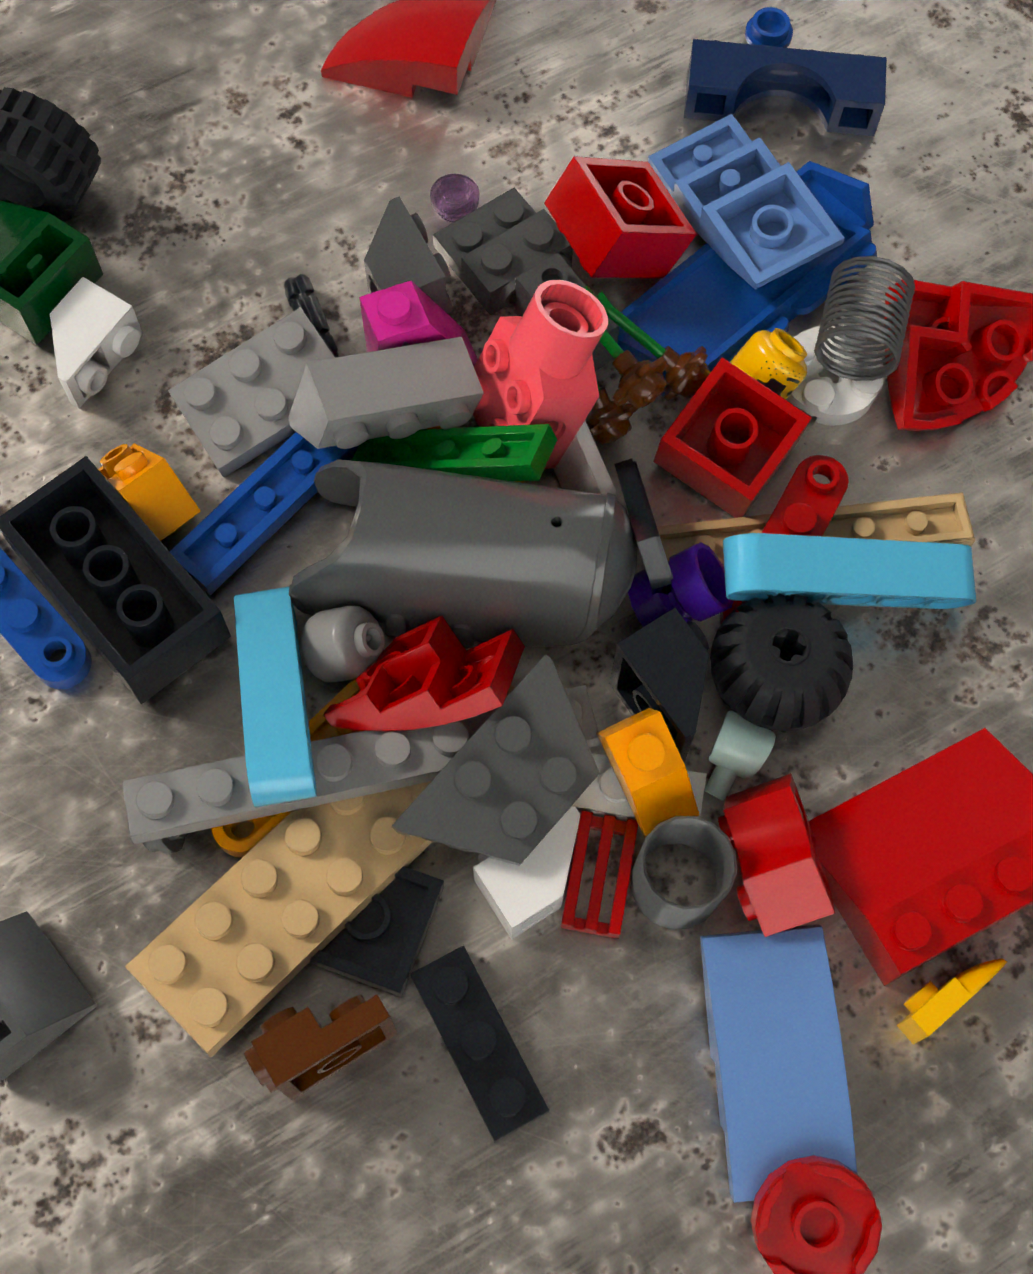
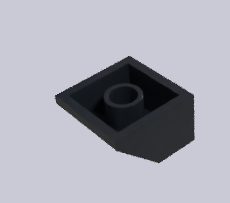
M674 608L617 643L609 684L632 716L648 708L661 712L681 758L685 762L696 733L709 659V652L707 651L709 645L699 626L691 620L686 622L677 609Z

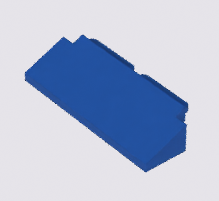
M812 161L807 162L796 172L844 236L843 244L755 290L706 243L622 310L621 313L663 348L669 346L679 355L685 352H695L699 347L703 346L707 349L706 354L708 357L705 363L709 367L710 372L722 357L730 362L757 331L773 332L774 329L779 328L788 332V323L798 315L811 313L826 301L833 270L841 262L858 256L877 257L876 246L872 243L871 231L869 230L874 226L869 184ZM855 265L845 268L843 271L853 268H865L867 265ZM859 272L843 275L841 278L857 275ZM848 281L842 282V283L839 284L838 286L844 285V284H846ZM619 327L617 344L623 351L630 350L638 362L642 360L654 362L657 357Z

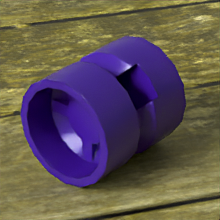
M702 542L669 558L668 564L673 576L672 584L652 590L646 569L634 574L630 590L628 591L631 606L643 627L674 608L677 609L686 622L689 620L693 621V619L702 622L730 609L734 601L726 597L723 564L715 552Z

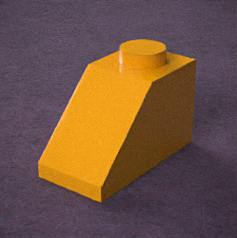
M648 708L596 733L644 838L659 823L675 816H699L686 766L660 711Z

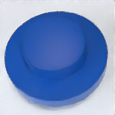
M774 7L758 10L748 21L745 30L747 43L753 45L787 48L793 36V28L788 15L781 9Z

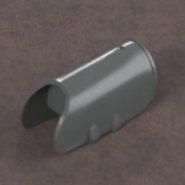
M338 459L319 468L314 478V484L320 495L325 499L338 504L357 507L348 536L327 558L310 565L293 576L292 584L289 586V596L293 605L299 611L310 616L320 611L339 607L361 606L373 615L380 627H385V634L387 636L398 637L442 615L465 648H473L475 641L486 642L511 629H514L524 646H569L587 640L599 626L614 616L630 590L637 567V541L627 509L617 500L615 494L608 492L607 495L407 466Z

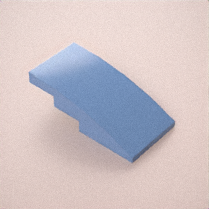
M733 114L648 156V162L692 227L723 261L755 290L844 242L842 233L792 165L788 162L781 166L760 137L752 141Z
M820 924L797 926L764 937L762 930L700 936L710 1057L715 1063L719 1120L725 1134L729 1192L734 1203L754 1201L755 1195L768 1175L787 1161L815 1155L834 1159L857 1173L845 1060L822 926Z

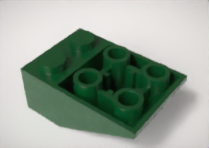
M0 201V322L37 345L52 330L50 313L77 282L84 277L96 283L104 274L91 241L87 236L48 212Z

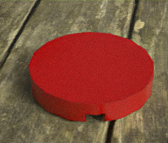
M812 1155L789 1160L768 1175L755 1195L751 1225L755 1245L774 1274H864L878 1252L882 1231L880 1212L876 1207L872 1192L857 1173L838 1160Z

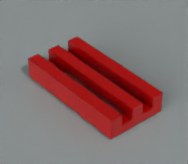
M581 811L561 928L619 939L637 836V820L627 819V822L615 820L616 816L604 814V817L593 816V812ZM591 829L601 831L587 917L583 919L575 917ZM613 834L623 835L609 923L599 922Z

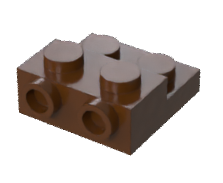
M358 995L345 1001L330 1012L329 1017L332 1022L325 1027H322L309 1007L298 1013L294 1007H290L266 1020L260 1027L264 1034L251 1041L253 1047L244 1052L249 1066L262 1087L266 1085L270 1093L278 1089L293 1100L396 1036L397 1031L379 996L375 995L365 1001L362 995Z

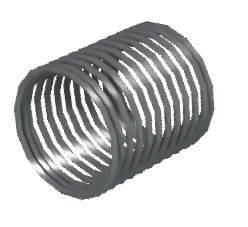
M858 256L845 260L834 268L815 344V356L824 368L842 378L855 381H873L885 378L896 371L900 363L902 347L904 345L903 341L910 316L909 312L915 292L913 277L903 266L890 259L876 256ZM855 265H873L888 269L894 272L895 274L899 275L907 284V286L899 278L882 270L874 268H853L846 271L843 270L845 268H849ZM853 272H871L886 276L894 280L905 290V293L901 290L900 287L883 278L871 275H852L845 278L841 277L843 275L850 274ZM852 279H869L884 283L892 287L893 289L897 290L903 298H901L897 293L891 291L890 289L884 286L869 282H851L840 286L838 285L842 282L849 281ZM851 286L870 287L882 290L890 294L891 296L895 297L898 300V302L882 293L874 292L867 289H850L843 292L840 289L848 288ZM847 294H868L880 297L891 304L868 297H850ZM854 316H863V317L871 318V320H869V319H864V318H859V317H854ZM843 323L847 326H840L838 324ZM853 323H860V324H864V325H868V326H863V325H858V324H853ZM845 335H854V336H859V337H864V338H873V339H875V340H860V339L850 338V337H847V336H845ZM834 336H837V337H839V338H842V339H844V340H846V341H848V342L857 343V344H862V345H874V344H882V343L885 344V345H884V346H881V347H865V348H863V347L848 345V344H846V343H844V342H842V341H839V340L835 339ZM829 338L834 343L846 349L855 351L875 352L889 348L890 350L879 354L861 355L846 352L838 347H835L827 339ZM824 343L832 350L853 358L876 359L886 355L890 356L878 361L859 362L845 359L832 353L825 347ZM822 349L830 357L846 364L856 366H875L885 362L889 363L884 366L872 369H857L847 367L830 360L826 355L823 354Z
M675 816L659 823L645 838L630 875L631 894L638 909L651 922L668 929H689L705 922L732 889L737 874L736 852L728 836L713 822L697 816ZM665 844H684L697 849L709 860L716 874L717 891L714 899L700 906H681L666 900L651 884L646 873V856L652 850Z

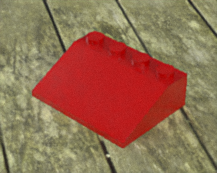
M986 728L809 820L816 840L813 842V845L826 872L833 902L884 986L1033 904V774Z

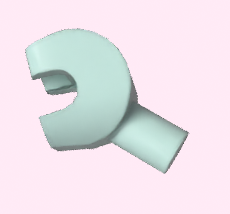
M728 711L709 756V761L715 764L716 767L704 788V792L724 801L737 776L744 780H750L768 758L775 743V734L769 729L745 720L734 711Z

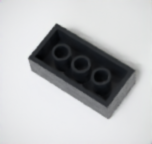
M87 456L0 516V531L11 548L141 705L231 637L219 608Z

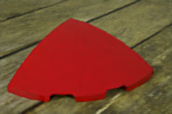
M398 0L374 11L346 32L328 55L321 69V75L324 78L407 97H413L417 86L458 95L466 70L471 71L496 0Z
M914 280L915 292L909 312L910 316L903 341L904 345L902 347L900 363L897 370L887 376L891 406L898 430H937L961 424V421L979 412L993 409L1019 386L1015 381L1024 371L1028 362L1033 361V293L961 281L953 286ZM895 283L905 293V290L898 283ZM888 287V289L897 293L901 298H903L897 290L893 289L892 287ZM885 292L886 296L898 302L895 297Z

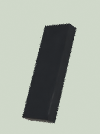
M632 458L614 464L652 590L672 584L673 576L636 461L633 462Z

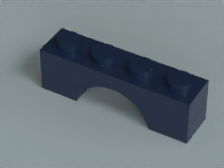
M693 39L687 74L684 118L718 121L730 114H733L735 117L748 103L760 98L776 96L794 99L808 106L821 119L826 132L875 136L885 106L887 57Z

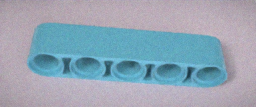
M768 533L738 534L723 540L726 597L734 601H749L752 598H760L765 602L768 599L767 595L777 596L780 593L785 595L786 600H789L791 594H799L808 597L806 603L816 604L819 602L825 605L951 609L976 603L972 549L969 545Z
M289 586L234 595L245 759L253 805L256 808L317 797L295 608L289 596Z

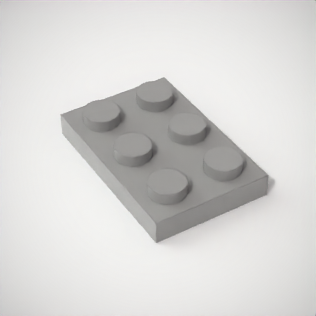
M300 307L170 388L168 392L223 477H226L296 432L291 428L288 417L307 362L335 357Z

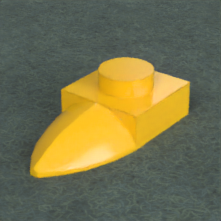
M1000 958L977 964L959 973L939 988L931 980L928 981L904 1002L903 1005L910 1011V1014L897 1027L913 1045L929 1037L1005 966L1007 961Z

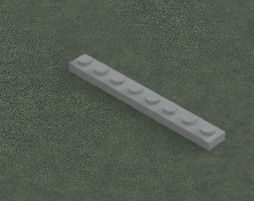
M586 685L565 689L589 748L599 746L600 740L596 734L599 731ZM497 708L475 717L440 726L399 731L365 730L312 741L311 747L317 797L255 808L248 783L245 755L124 780L122 784L130 838L134 844L430 782Z

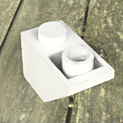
M84 277L77 282L50 313L57 375L70 403L80 409L90 396L100 392L111 371L123 358L130 356L135 351L140 337L143 335L132 305Z
M575 805L568 809L520 866L495 860L490 856L482 854L478 856L480 863L473 867L474 881L511 940L561 909L581 815Z

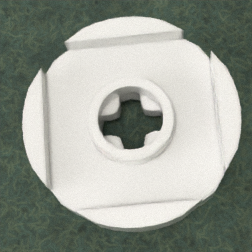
M820 326L807 329L794 337L807 352V356L804 359L808 369L807 375L786 400L807 414L817 417L816 423L834 426L858 420L866 414L874 400L878 397L884 379L855 381L839 377L838 383H832L829 377H820L818 373L822 372L824 367L817 361L814 353ZM845 335L850 338L866 340L864 337ZM834 336L835 339H837V340H839V341H842V342H844V343H846V344H848V345H853V346H858V347H863V348H865V347H874L873 345H862V344H857V343L848 342V341H846V340H844V339H842V338H839V337H837V336ZM829 338L827 339L832 345H834L835 347H838V348H840V349H842V350H844V351H846V352H851V353H856V354H861V355H866V354H879L878 351H875V352H861V351H855V350L846 349V348H844V347H842V346H840V345L834 343L831 339H829ZM824 343L825 347L828 350L845 359L859 362L881 360V357L876 359H859L848 357L832 350L826 343ZM822 349L823 354L826 355L830 360L843 366L857 369H872L883 366V363L875 366H856L846 364L830 357Z

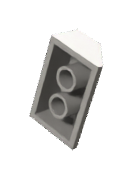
M456 337L307 362L288 420L291 428L317 449L336 445L338 448L348 449L364 443L367 439L383 436L401 439L416 433L420 429L440 426L442 429L457 428L470 420L484 391L463 338Z

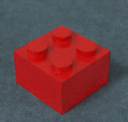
M574 156L544 202L556 221L558 230L564 234L580 259L582 268L591 278H664L697 235L648 161Z
M722 357L661 438L653 462L734 518L744 517L796 446L812 417Z

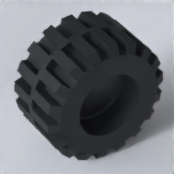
M4 87L3 90L0 89V201L48 212L66 222L75 215L101 164V157L98 155L99 149L96 143L89 138L90 134L86 129L79 125L67 112H64L52 102L37 97L33 93L24 90L20 92L14 88Z

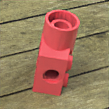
M564 280L543 282L536 289L523 316H500L474 366L484 391L473 413L478 426L550 424L557 442L545 469L556 468L599 398L592 353L607 329L608 315L604 306L592 293L575 283Z

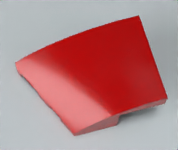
M441 615L396 637L382 651L378 659L355 679L360 691L351 698L338 704L330 705L323 716L331 727L366 731L415 730L475 717L503 706L525 646L514 629H511L466 651Z

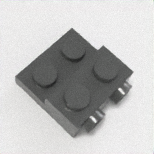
M515 187L433 234V247L443 256L447 264L490 316L505 307L511 308L515 306V277L557 252L572 267L573 248L564 234L558 230L557 223L545 209L536 213Z

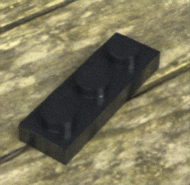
M464 945L410 973L494 1143L549 1113V1108Z

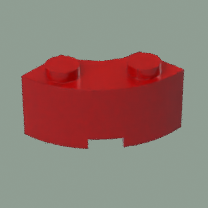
M790 773L726 796L723 807L725 815L718 817L720 830L728 836L733 848H736L743 885L737 886V894L747 920L758 919L764 937L835 914L828 878L813 845V842L816 840L792 774Z

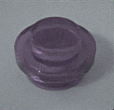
M448 174L434 182L430 190V201L433 209L442 219L448 222H455L477 209L480 201V192L477 184L468 176Z

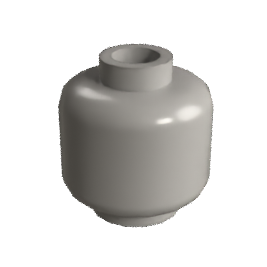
M345 606L324 610L310 617L305 624L299 642L300 656L313 675L324 682L353 680L378 659L384 650L385 638L377 620L369 611L361 606Z

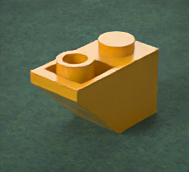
M134 443L130 447L127 444L120 445L109 451L100 460L102 467L98 470L160 541L201 512L165 458Z

